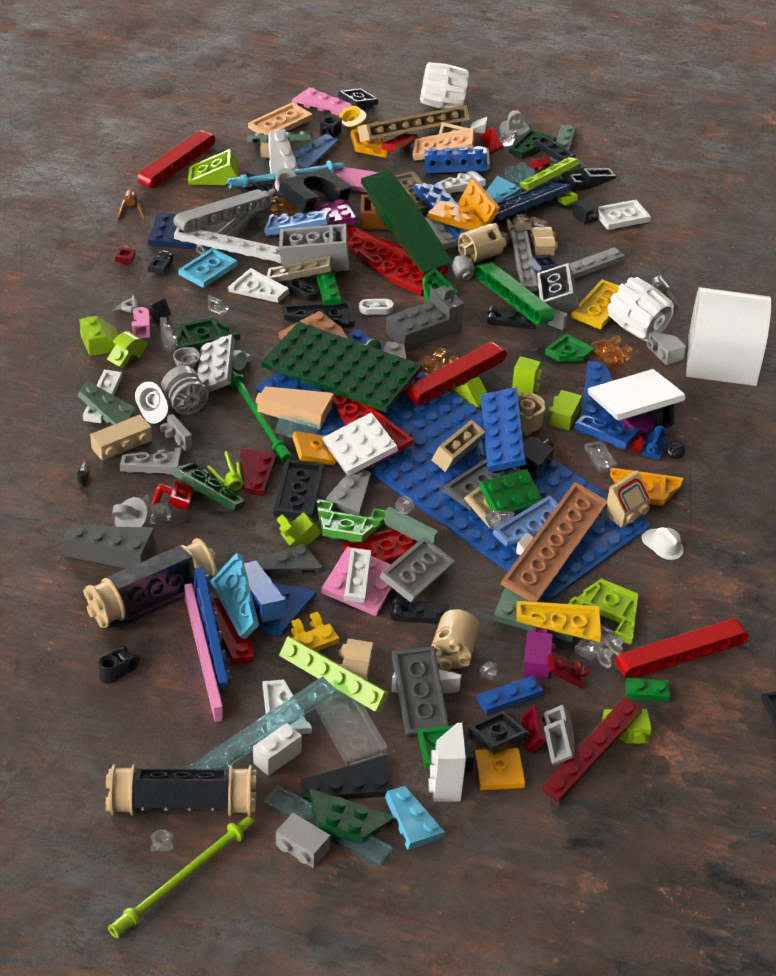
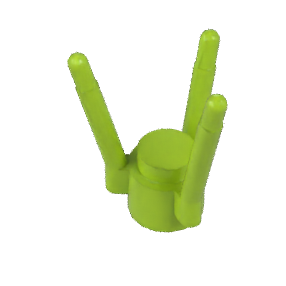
M225 451L230 472L226 474L225 480L210 465H207V468L222 482L224 488L237 491L244 485L241 466L239 462H236V473L230 456Z

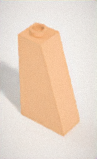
M264 387L263 391L258 393L256 403L258 404L257 411L320 430L332 408L333 393Z

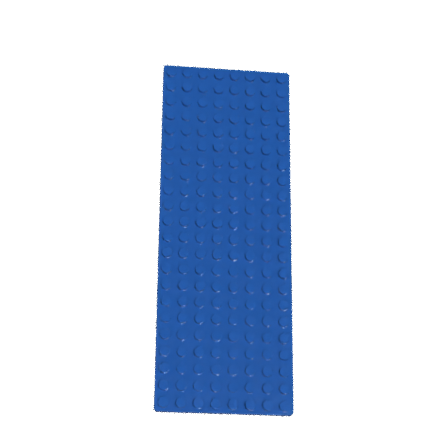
M359 329L346 335L348 339L365 344L368 339H372ZM421 371L413 382L427 376V374ZM279 373L255 386V390L259 393L263 391L264 387L328 392ZM451 390L422 406H418L408 399L404 391L387 413L376 409L413 439V445L371 468L368 466L364 469L371 472L380 481L508 572L520 556L516 553L518 543L505 546L493 535V531L496 527L523 511L508 514L489 528L474 510H468L443 492L446 484L486 459L485 436L483 435L478 445L446 472L432 461L438 447L470 420H473L484 430L482 411ZM332 404V408L320 430L309 426L306 427L317 435L327 436L344 427L345 424ZM552 459L551 464L538 479L531 475L542 499L550 495L559 504L573 483L576 482L608 500L607 494L554 459ZM605 507L542 597L550 601L648 530L650 523L639 516L631 524L621 528L605 516Z

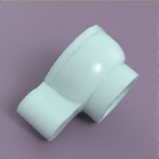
M234 350L232 368L242 370L247 361L250 362L252 360V355L241 350Z

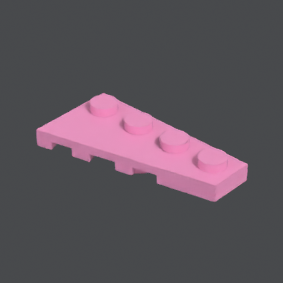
M310 87L292 99V102L296 105L300 103L304 104L306 108L311 106L317 107L318 111L329 110L331 114L339 115L343 109L352 106L349 102L342 101L337 97L327 95V93H322Z

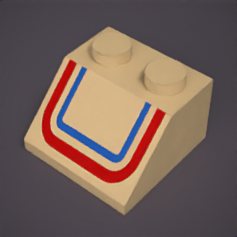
M634 471L609 489L605 516L621 528L631 524L639 516L645 515L650 507V495L639 472Z

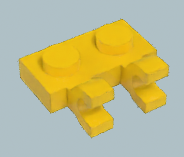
M318 611L310 614L312 621L309 625L313 629L311 631H304L303 624L299 618L292 621L294 628L291 629V632L295 636L292 638L315 651H320L339 643L338 635L330 623L323 625Z

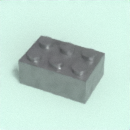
M569 263L537 273L539 296L542 301L551 308L564 313L579 308L575 278Z

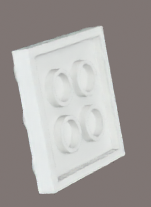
M372 413L323 437L324 444L348 476L398 451L397 445Z

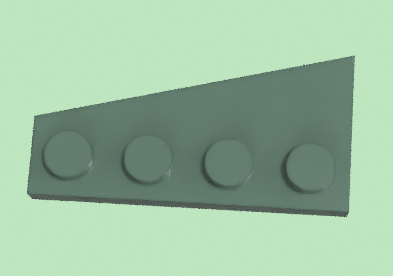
M309 131L299 132L300 134L286 132L289 142L313 141V135L309 134ZM255 133V135L247 136V142H269V135Z

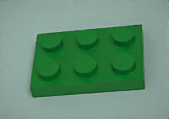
M527 469L483 480L478 484L493 515L498 514V517L505 516L503 515L504 513L512 514L526 510L543 500Z

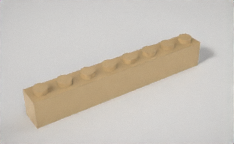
M467 105L365 124L357 126L360 142L437 127L441 126L442 122L452 124L469 120Z

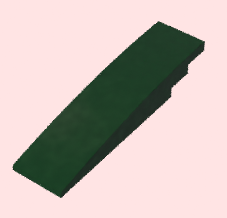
M390 169L361 178V184L367 190L368 198L376 207V214L423 275L434 268L438 270L452 265V260L433 229Z

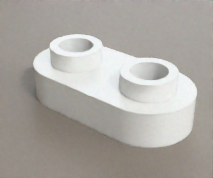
M364 299L359 303V311L364 315H388L393 311V302L389 299Z

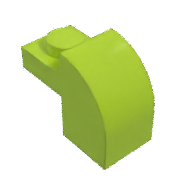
M122 332L114 339L113 342L116 345L107 360L123 369L131 355L140 358L148 343L130 332Z
M304 512L293 522L288 520L283 514L276 519L281 525L279 527L281 535L291 547L302 543L304 545L310 544L322 533L315 522Z

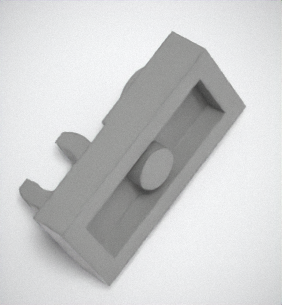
M173 414L167 416V423L160 425V432L165 431L166 438L173 436L176 443L185 451L192 449V434Z

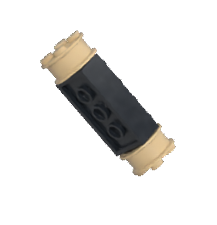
M196 538L188 546L180 545L102 579L98 585H88L83 590L88 602V614L90 617H95L100 627L106 628L114 620L126 622L185 595L184 584L192 583L194 587L196 568L203 567L205 575L208 574L210 580L218 573L214 562L215 553L211 548L208 549L201 539Z
M113 764L112 769H109L106 775V788L110 789L108 797H106V811H110L111 816H114L115 812H130L131 816H134L135 808H139L141 811H150L153 808H162L164 811H174L176 808H186L187 811H198L200 808H209L210 811H222L223 808H227V805L229 816L232 813H247L248 816H251V812H255L256 792H252V790H256V770H252V765H249L248 769H233L232 765L229 766V769L138 768L136 772L135 764L131 768H117L116 764Z

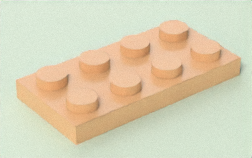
M292 102L249 122L248 128L256 133H264V135H268L270 131L282 128L287 132L312 120L313 114Z
M474 127L415 139L413 149L414 160H424L425 150L429 148L443 150L447 147L452 149L467 147L468 149H473Z

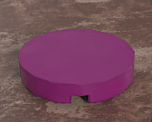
M647 412L622 419V424L626 429L640 428L638 434H649L654 428V420Z

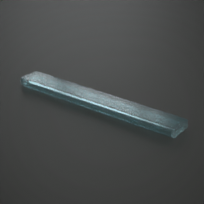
M322 676L184 769L227 768L251 752L254 745L286 723L291 725L337 694L336 688Z

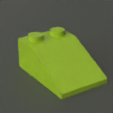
M231 149L189 166L188 183L189 185L228 184V178L239 177V162Z

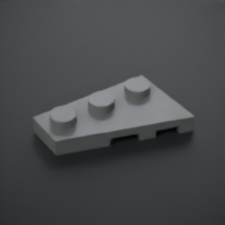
M181 447L175 448L173 452H165V449L158 450V453L148 454L146 452L124 454L120 463V471L128 473L145 472L148 474L165 473L170 475L173 469L180 464Z

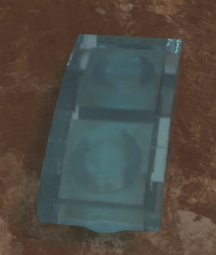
M279 415L275 433L292 437L294 431L315 434L317 425Z

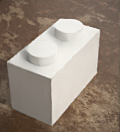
M288 723L284 724L253 746V763L267 776L271 775L301 753L302 735Z

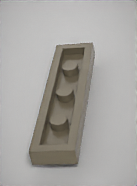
M331 256L269 268L267 277L279 283L300 277L327 273L332 270L333 259Z

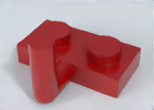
M175 481L173 488L159 484L151 504L158 506L162 494L165 493L171 495L169 503L174 507L187 509L193 487Z

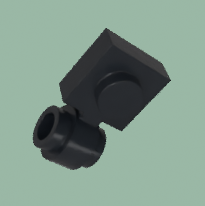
M159 251L157 257H153L149 263L148 272L164 275L173 261V254L169 251Z

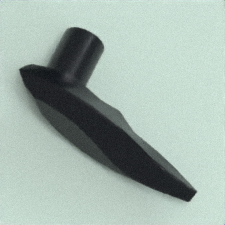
M83 461L77 472V481L82 487L88 480L87 461Z

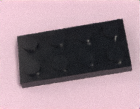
M286 459L274 507V516L280 517L283 514L286 518L297 519L304 512L313 519L324 463Z

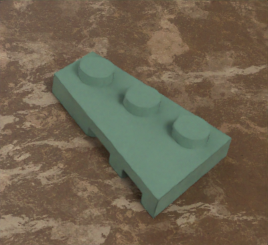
M87 380L77 395L92 410L100 412L104 416L103 420L107 423L111 422L113 425L129 419L135 407Z

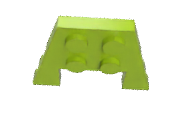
M600 579L585 589L579 597L575 596L570 600L568 604L599 606L601 616L620 623L615 631L614 638L627 644H632L638 593Z

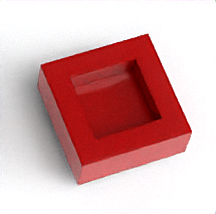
M547 157L532 162L530 164L531 170L537 169L540 171L546 169V165L551 163L550 158Z

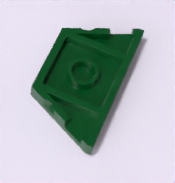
M214 317L180 324L175 351L185 347L201 349V346L231 334L235 341L240 340V333L238 331L233 333L229 330V326L220 323Z
M310 789L308 799L312 801V813L316 818V827L326 833L363 844L369 840V837L380 833L383 826L392 825L393 815Z

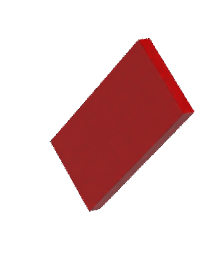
M388 529L371 534L362 542H343L342 548L344 551L347 546L371 550L370 556L392 564L418 541L394 529Z

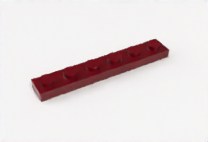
M624 697L576 748L574 757L564 761L542 785V791L560 803L642 714V708Z

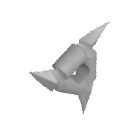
M132 294L131 299L122 302L121 305L119 304L112 311L122 309V311L133 313L138 308V301Z

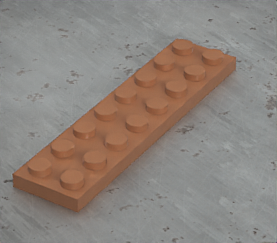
M574 482L502 579L501 585L529 602H538L606 507L607 500Z

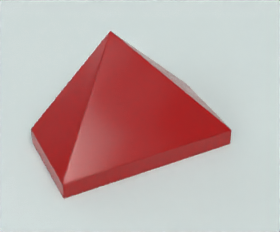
M493 126L480 136L485 147L489 149L490 155L504 148Z

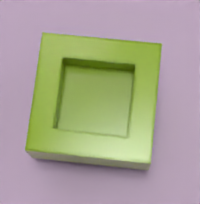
M570 191L565 193L564 196L557 197L559 203L569 206L573 202L578 201V196Z

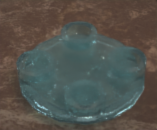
M519 162L516 166L505 167V176L511 181L522 182L535 175V170L526 166L524 162Z

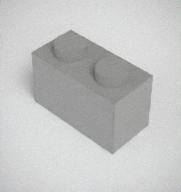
M292 813L277 829L276 845L283 852H288L295 856L301 863L308 864L314 868L330 850V835Z

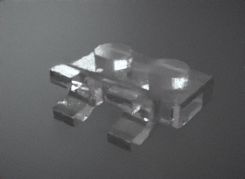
M600 625V642L582 638L575 646L574 653L590 661L597 658L601 665L608 668L612 664V660L609 658L613 653L620 655L623 651V648L620 646L624 639L615 637L613 630Z

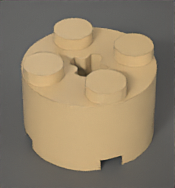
M518 393L523 435H530L543 426L545 401L534 393H529V395Z

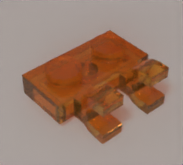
M271 196L272 202L276 203L270 205V210L277 211L276 213H271L275 214L276 217H280L281 214L288 213L289 216H294L296 213H300L296 207L282 196Z
M618 335L608 341L603 338L590 344L594 348V353L610 368L631 359V355L628 352L632 351V347L625 345L621 349V346L617 344L621 342V338Z
M439 347L432 357L427 355L417 363L422 365V372L429 375L459 358L452 355L447 363L443 364L442 362L445 361V358L442 355L445 353V350Z

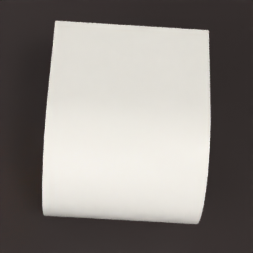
M699 287L688 334L686 377L757 386L768 338L771 297Z

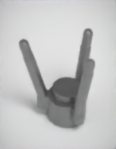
M662 275L656 276L652 280V286L662 293L666 291L673 303L678 306V302L670 292V286L666 283Z

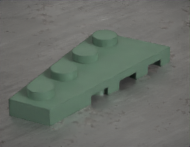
M504 588L495 610L493 621L532 631V625L516 622L517 601H529ZM547 629V633L552 634V637L572 642L574 639L572 635Z

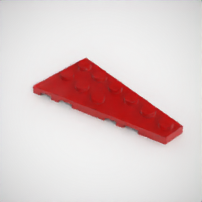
M333 393L332 404L345 426L372 413L397 445V452L371 464L370 468L413 445V439L376 409Z

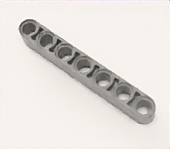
M257 189L178 213L173 222L175 226L185 233H191L267 209L271 205L272 198Z

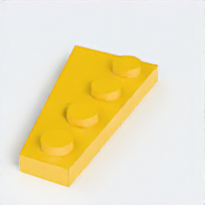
M517 601L516 622L600 642L599 606Z

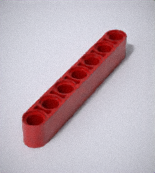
M199 130L143 169L138 175V183L152 189L157 187L209 150L215 143V136Z
M490 342L411 383L405 390V396L416 405L422 406L501 364L507 356V351L496 343Z
M734 618L623 652L615 658L614 663L625 679L626 677L638 678L740 646L748 640L749 634L739 621Z

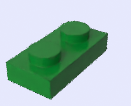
M626 677V698L669 702V681Z

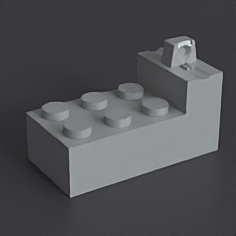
M346 224L280 229L279 252L282 265L331 256L333 259V272L350 270V248Z

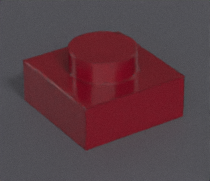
M119 247L115 255V262L132 264L136 255L135 249Z

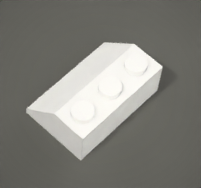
M462 723L455 724L436 741V750L431 751V762L434 765H430V778L433 779H429L428 785L429 793H433L434 802L461 801L466 761Z

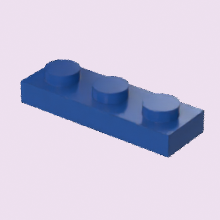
M530 676L477 694L476 700L484 713L488 715L541 697L544 690L536 678Z

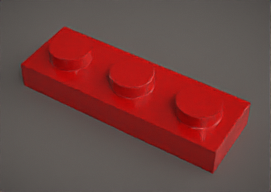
M403 133L381 143V147L383 150H388V152H396L397 149H403L406 145H412L415 139L418 138V134Z

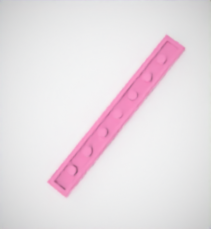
M192 583L184 584L185 601L214 721L219 722L223 719V705Z

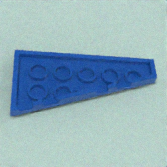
M203 567L196 568L194 592L201 614L211 661L214 662L213 669L219 692L226 691L227 684L231 682L229 669L225 670L224 663H226L225 650L220 648L222 635L221 631H217L218 616L217 612H213L214 597L212 593H209L210 579L208 574L205 575Z

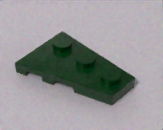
M530 128L509 148V154L523 158L540 150L534 146V140L546 136L556 142L557 138Z

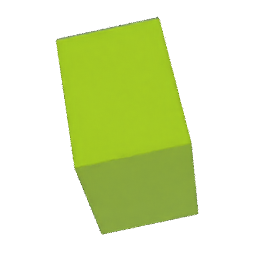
M480 377L469 380L452 390V392L478 409L482 407L481 395L487 394Z

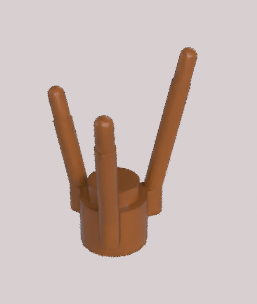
M132 189L125 192L117 219H120L125 205L134 206L136 204L142 220L145 221L140 200L137 199V194Z

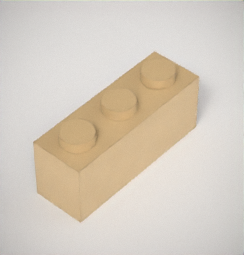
M137 415L90 434L91 448L104 461L151 442V426L141 415Z
M470 420L438 447L432 461L446 472L478 445L485 431L473 420Z

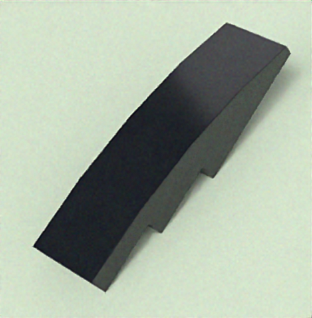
M583 168L581 174H568L567 180H553V182L569 184L571 192H576L602 185L615 179L616 175L610 168Z

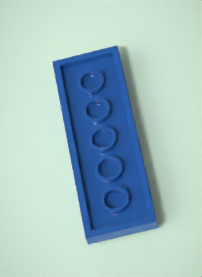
M423 183L414 185L413 190L430 210L440 201H449L454 205H458L440 184ZM442 223L457 242L461 233L469 231Z
M517 387L481 395L488 471L494 472L526 465Z

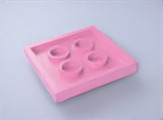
M347 546L322 586L321 593L377 616L393 589L379 578L381 573L391 564L370 556L364 603L344 601L351 547Z

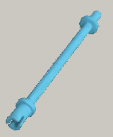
M329 160L323 166L291 171L296 175L327 167L333 172V170L343 169L345 165L344 163L332 164ZM276 173L253 177L241 175V177L228 178L227 183L230 189L241 186L245 188L250 183L275 180Z

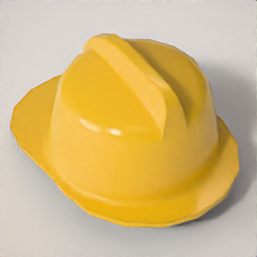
M357 106L347 107L339 114V117L342 118V123L349 130L361 126L367 116Z

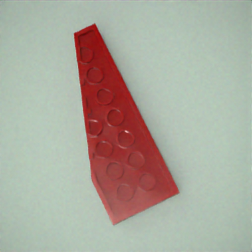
M347 225L349 248L393 284L418 295L424 294L422 279L426 274L423 275L403 247ZM448 266L440 268L438 271L444 276L448 272Z

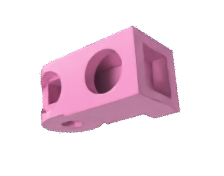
M144 307L136 308L133 311L132 334L139 338H150L149 311Z

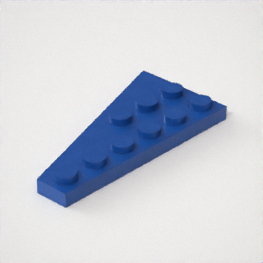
M588 361L581 416L586 415L602 419L610 425L622 424V420L618 421L588 394V388L612 381L606 363Z

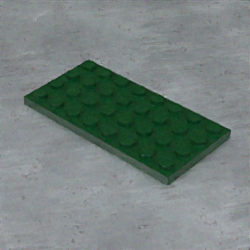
M299 321L261 361L263 368L386 413L422 371V365Z

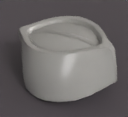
M185 347L176 350L173 358L177 367L189 366L194 369L200 359V353L194 347Z

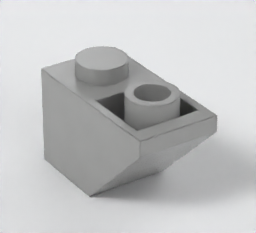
M653 331L649 332L647 347L665 365L684 359L686 346L676 336Z

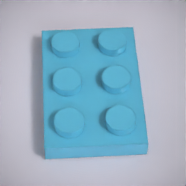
M211 248L181 267L179 275L205 288L237 267V260Z

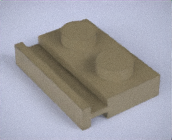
M519 213L517 216H513V218L507 216L505 219L508 230H511V227H515V230H532L531 220L526 214Z

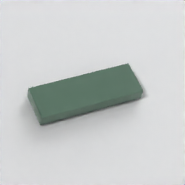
M388 507L385 510V525L416 541H420L425 537L437 546V530L392 507Z

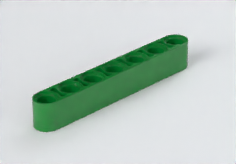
M491 262L475 267V275L479 281L534 324L553 321V309L497 265Z

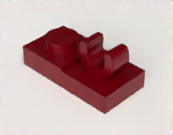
M554 652L547 656L549 673L581 689L586 685L585 676L590 674L589 665L582 668L580 660L572 663L564 656Z
M533 705L521 717L523 728L529 732V739L525 740L526 749L531 753H535L547 742L544 726L546 725L543 724L545 718L541 715L540 707Z

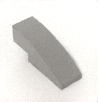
M563 705L544 712L546 723L544 731L552 764L556 765L573 758L575 742L570 712Z

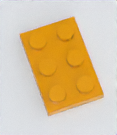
M476 179L470 180L457 203L459 206H466L471 209L484 225L491 224L500 209Z

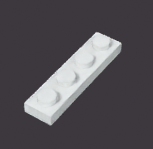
M104 370L97 386L114 395L122 379V372ZM87 405L83 413V421L102 423L104 416Z

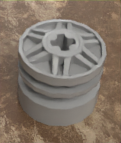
M189 366L175 367L163 377L161 389L177 413L181 415L193 414L202 409L206 404L208 390L193 368Z

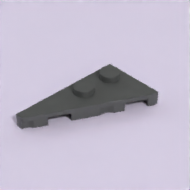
M304 543L257 561L265 571H271V575L302 574V570H315L316 574L322 573V566Z

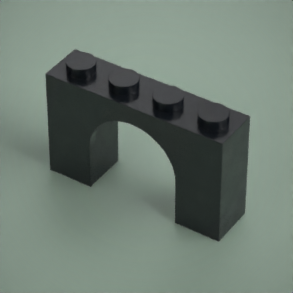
M326 167L282 179L278 194L299 211L306 213L315 210L318 196L311 190L320 191L333 201L339 199L347 201L352 187Z

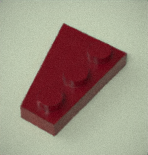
M240 448L245 494L264 496L277 460V454Z

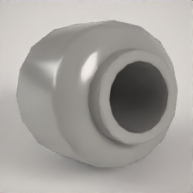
M459 255L454 258L451 269L457 279L469 280L472 278L475 266L470 257Z

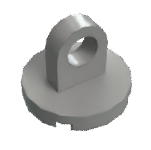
M520 111L510 112L507 121L501 123L499 131L503 137L506 138L507 136L511 140H518L529 130V126L523 122L524 118ZM515 116H519L517 120H513Z
M132 497L122 504L114 505L112 515L115 516L116 527H147L151 518V509L144 500Z

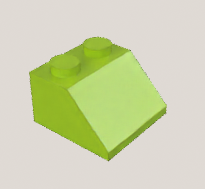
M98 316L79 319L81 338L89 356L112 352L116 345L113 341L118 336L115 326Z

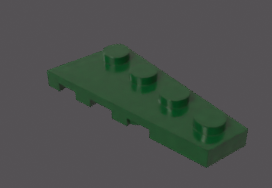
M195 461L173 469L172 475L178 478V481L192 486L197 492L204 493L210 500L224 505L225 509L235 511L244 506L246 500L230 488H223L220 480L210 478V473L205 469L201 471L198 468L199 464Z

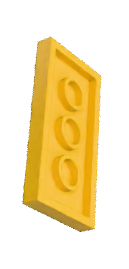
M601 279L579 303V308L571 312V318L602 329L611 319L607 309L609 303H611L612 295L619 291V286Z

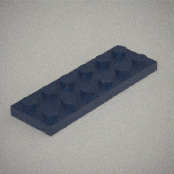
M548 182L499 201L497 205L500 209L494 219L501 221L507 216L517 215L519 211H527L529 207L539 206L544 201H552L554 197L564 196L565 193L571 191V187L569 184Z

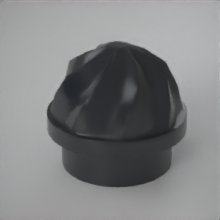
M678 440L670 442L667 446V454L670 458H681L685 454V445Z

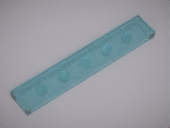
M277 785L265 799V805L280 814L289 817L294 813L316 826V818L312 813V803ZM329 834L330 841L381 868L393 852L392 846L373 836L369 837V840L363 844Z

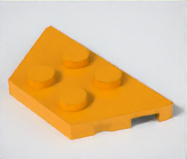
M358 128L351 130L350 136L355 152L387 158V150H383L381 147V143L384 142L383 137L360 142Z
M440 201L428 212L426 217L427 219L466 230L484 226L471 209L466 206L454 205L449 201Z
M611 468L610 476L614 483H617L634 471ZM637 471L650 495L649 504L664 506L683 484L682 477Z

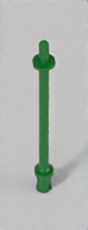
M232 369L230 386L237 388L272 441L274 453L279 455L283 463H286V459L292 460L293 456L287 449L286 442L279 440L264 415L257 411L258 406L243 385L245 378L243 375L236 374Z

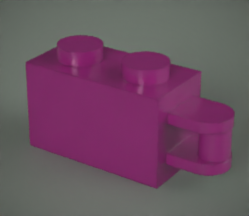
M533 626L532 631H527L523 676L548 679L549 667L547 656L552 652L555 653L556 643H552V634L547 633V629Z

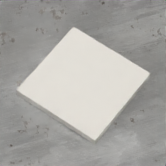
M654 369L588 388V394L618 421L685 400V394Z

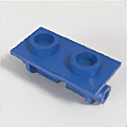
M663 426L655 427L654 432L650 433L641 455L657 460L660 459L669 437L665 435Z

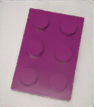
M339 199L332 203L323 202L315 206V212H329L330 218L327 225L356 223V217L346 200Z

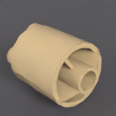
M496 223L466 231L458 237V251L460 255L470 257L473 264L501 254L503 247H506V241L502 237Z
M459 609L449 610L440 619L431 646H434L437 662L443 670L461 669L470 665L481 625L479 620L469 612Z

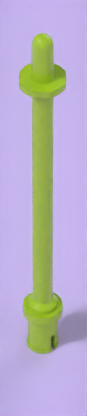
M247 816L237 825L229 823L227 825L228 832L136 908L124 910L123 915L108 926L111 935L119 938L131 926L138 925L140 923V916L227 844L234 839L239 842L243 840L242 832L253 824V817Z

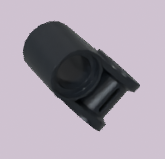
M124 645L118 646L115 650L99 659V679L103 683H114L122 676L136 669L140 661L139 657L130 654Z

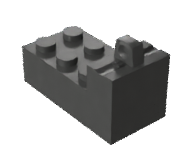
M444 285L438 289H433L430 291L429 302L387 316L385 333L394 342L404 344L405 351L462 331L464 303L454 294V289L451 286L446 287Z

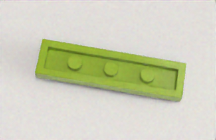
M568 157L519 183L521 189L530 190L540 184L548 183L552 178L560 177L561 173L571 171L575 166L579 165L578 159Z

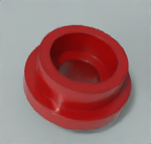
M641 436L634 438L629 444L630 451L638 452L645 447L646 440Z

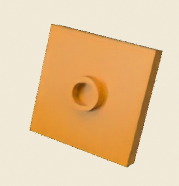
M294 431L292 437L300 461L335 465L337 460L324 444L323 437L325 436Z
M508 748L494 755L487 749L475 750L474 757L480 790L525 788L519 748Z

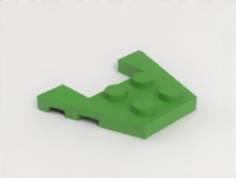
M316 500V510L322 535L331 539L339 538L350 542H362L385 523V510L374 508L371 517L332 512L334 502Z

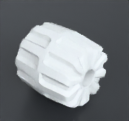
M428 63L421 89V103L441 109L463 106L469 78L468 70L449 64Z
M631 277L628 278L626 284L619 286L617 293L612 295L611 303H609L607 310L609 316L623 329L641 340L647 341L649 332L661 333L666 328L673 315L674 304L654 286L638 277L635 279Z

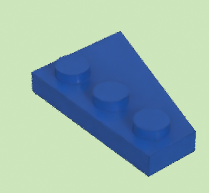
M582 415L575 424V429L580 430V432L592 435L600 441H606L617 448L626 449L633 441L640 429L633 427L632 430L623 428V424L619 423L610 425L605 420Z
M277 584L276 587L279 588L280 593L283 597H286L288 602L286 617L263 622L261 633L282 637L291 627L292 621L295 620L300 612H304L310 601L316 598V591Z

